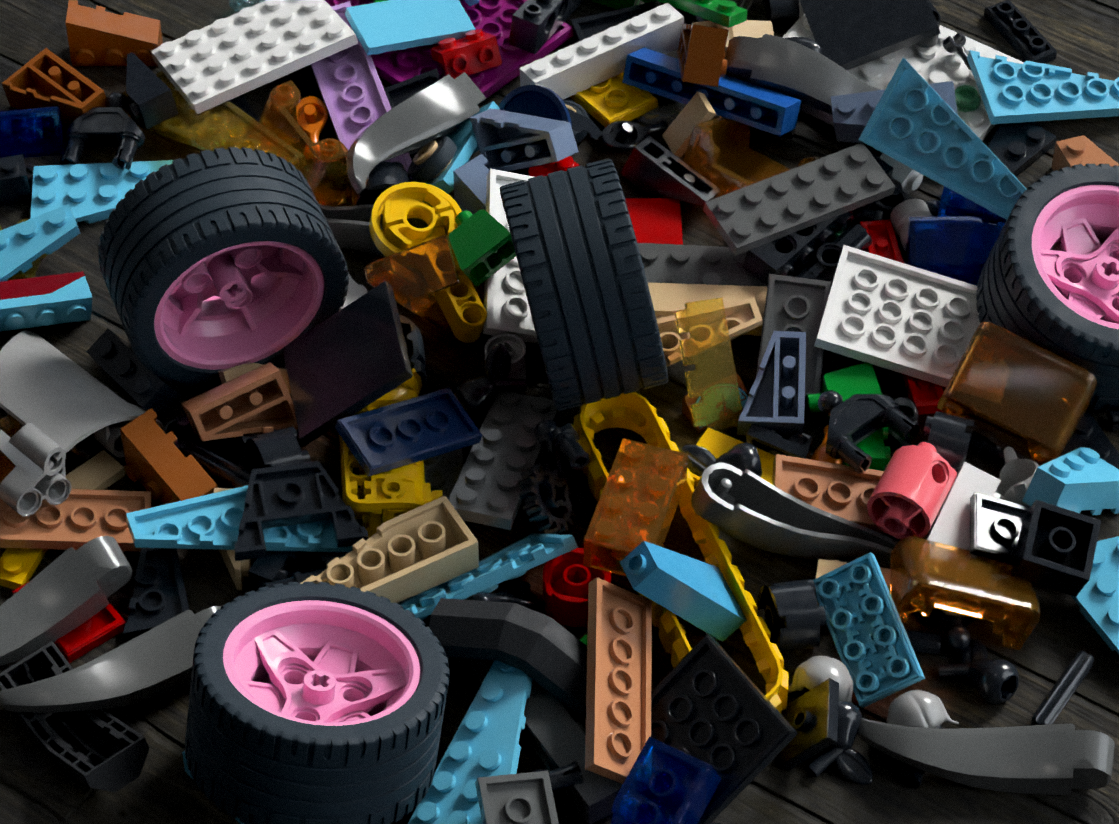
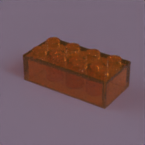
M622 439L584 538L583 566L626 576L620 561L639 544L647 541L663 547L687 481V453Z

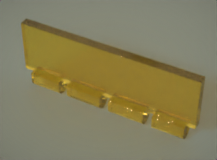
M723 297L684 303L685 309L674 311L678 334L690 333V338L679 340L683 366L695 364L696 368L694 371L685 372L689 398L701 397V403L690 404L694 427L706 425V430L707 428L718 430L738 426L742 406Z

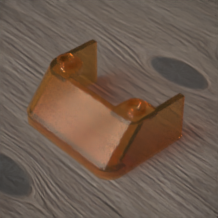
M448 235L439 236L372 262L364 268L368 284L375 288L384 281H387L393 287L397 303L445 332H451V335H454L435 296L436 292L460 284ZM472 282L484 306V282L478 287Z

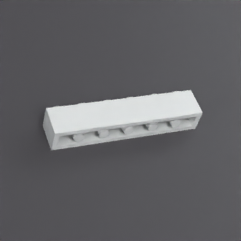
M669 3L660 5L519 68L521 86H544L557 93L562 100L577 94V92L584 91L591 86H595L624 72L627 55L632 52L647 48L666 54L677 49L682 24H684V16Z

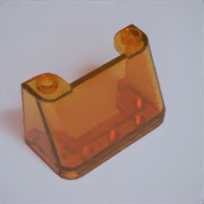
M292 80L276 86L269 94L248 148H252L253 151L258 149L265 151V153L275 154L277 157L279 156L294 165L306 178L319 204L331 207L353 206L350 190L351 183L347 173V155L349 150L342 142L332 138L313 143L297 123L296 106L301 98L299 89Z
M722 116L694 126L683 162L721 190L715 198L791 170L748 147L752 134L750 126ZM813 156L806 157L800 161L797 167L819 158Z
M982 322L978 325L939 399L937 408L942 410L943 413L964 418L972 411L1029 440L1027 449L1031 457L1035 461L1045 464L1060 457L1089 406L1097 380L1086 369L996 324Z
M909 536L900 540L891 552L890 594L901 621L904 623L908 620V615L915 611H922V616L928 617L934 607L993 621V633H1003V646L1020 650L1040 620V604L1031 582L1011 576L1013 565L972 555L970 550L922 539L917 536Z

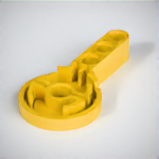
M404 182L389 187L377 198L371 212L369 230L374 244L391 261L421 271L455 337L465 343L477 341L483 330L487 312L471 280L461 270L448 239L449 233L458 227L455 219L462 212L459 205L445 191L430 184ZM381 214H382V216H383V217H382V228H383V229H381V225H380ZM419 218L425 221L428 227L415 228L409 224L407 219ZM445 228H446V233H447V234H446V239H445V242H447V244H446V243H444V238H445Z

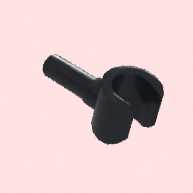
M961 33L954 35L953 39L951 36H948L943 41L944 49L949 53L957 52L967 68L971 70L967 60L968 54L963 47L966 43L965 36Z

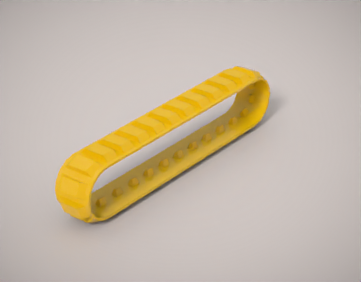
M636 392L622 393L620 396L609 399L602 398L601 401L590 404L584 403L581 406L580 413L574 416L573 425L579 434L580 445L590 456V462L583 468V473L588 478V487L592 496L599 502V511L605 524L611 526V536L617 549L623 551L622 560L641 542L636 533L637 529L634 523L630 521L624 508L625 504L617 494L613 485V479L610 473H607L601 460L602 456L599 449L595 448L592 441L595 433L603 429L616 427L630 429L640 434L646 440L648 446H650L656 458V463L659 469L662 470L668 482V487L681 508L680 511L683 518L686 519L693 533L692 536L705 557V562L719 567L747 619L739 628L746 645L749 646L759 672L762 673L767 683L765 697L781 714V711L787 708L788 672L783 669L784 659L777 645L770 642L771 633L764 619L757 616L758 607L751 593L744 590L745 581L738 567L731 564L732 555L725 541L719 539L717 525L697 515L692 508L691 499L695 490L694 479L688 467L682 465V456L676 443L670 441V431L664 419L658 417L656 414L657 409L645 397ZM638 592L640 596L647 598L646 596ZM652 601L653 626L659 628V638L665 651L672 654L671 664L675 668L692 648L685 636L686 631L683 625L679 623L676 615Z

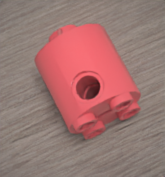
M920 442L918 446H902L894 452L868 501V515L877 527L895 538L907 541L920 540L928 534L957 477V472L937 453L936 448L930 443Z

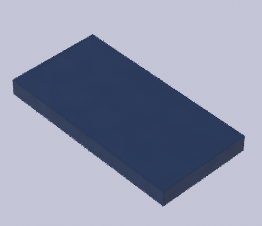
M450 388L339 419L335 426V429L367 477L480 443L482 434Z

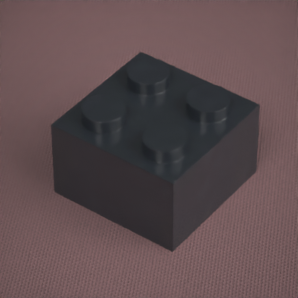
M1036 499L1023 517L1011 576L1076 597L1090 579L1101 520Z

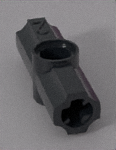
M851 224L832 243L822 245L817 251V257L796 277L833 282L843 245L865 251L872 244V238L865 228L859 224Z

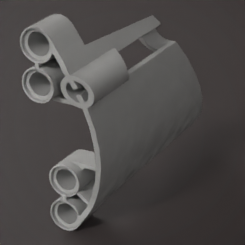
M28 330L18 333L0 350V407L23 425L12 437L0 429V450L16 466L0 484V498L19 515L24 517L34 514L40 508L43 499L50 505L61 504L69 497L71 492V483L66 478L65 471L66 453L77 443L94 433L95 440L113 455L119 458L125 457L120 428L146 412L142 407L127 403L41 336ZM156 419V423L163 430V424Z

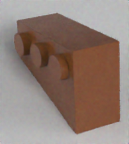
M77 0L68 1L65 23L72 66H127V54L131 52L146 66H158L153 60L151 50L163 44L160 20L127 12L119 15L106 12V7L96 5L94 9L78 5Z
M682 24L677 49L682 82L718 87L719 78L725 77L727 60L724 58L728 29Z
M47 48L2 82L11 107L70 125L77 117L94 107H106L104 90Z
M152 408L120 428L126 465H124L125 472L132 481H138L145 487L146 491H151V498L153 500H159L165 505L214 493V488H218L217 484L191 454L185 457L175 446L174 443L178 438L173 432L170 431L165 434L156 423L158 415Z

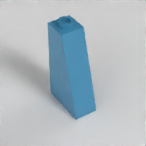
M643 541L620 561L634 590L720 641H724L747 621L719 567L647 541Z

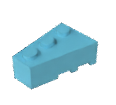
M1080 447L1037 467L1022 501L1032 506L1037 499L1077 513L1090 510L1092 515H1100L1103 509H1111L1112 513L1119 514V469L1099 458L1100 455L1096 451Z

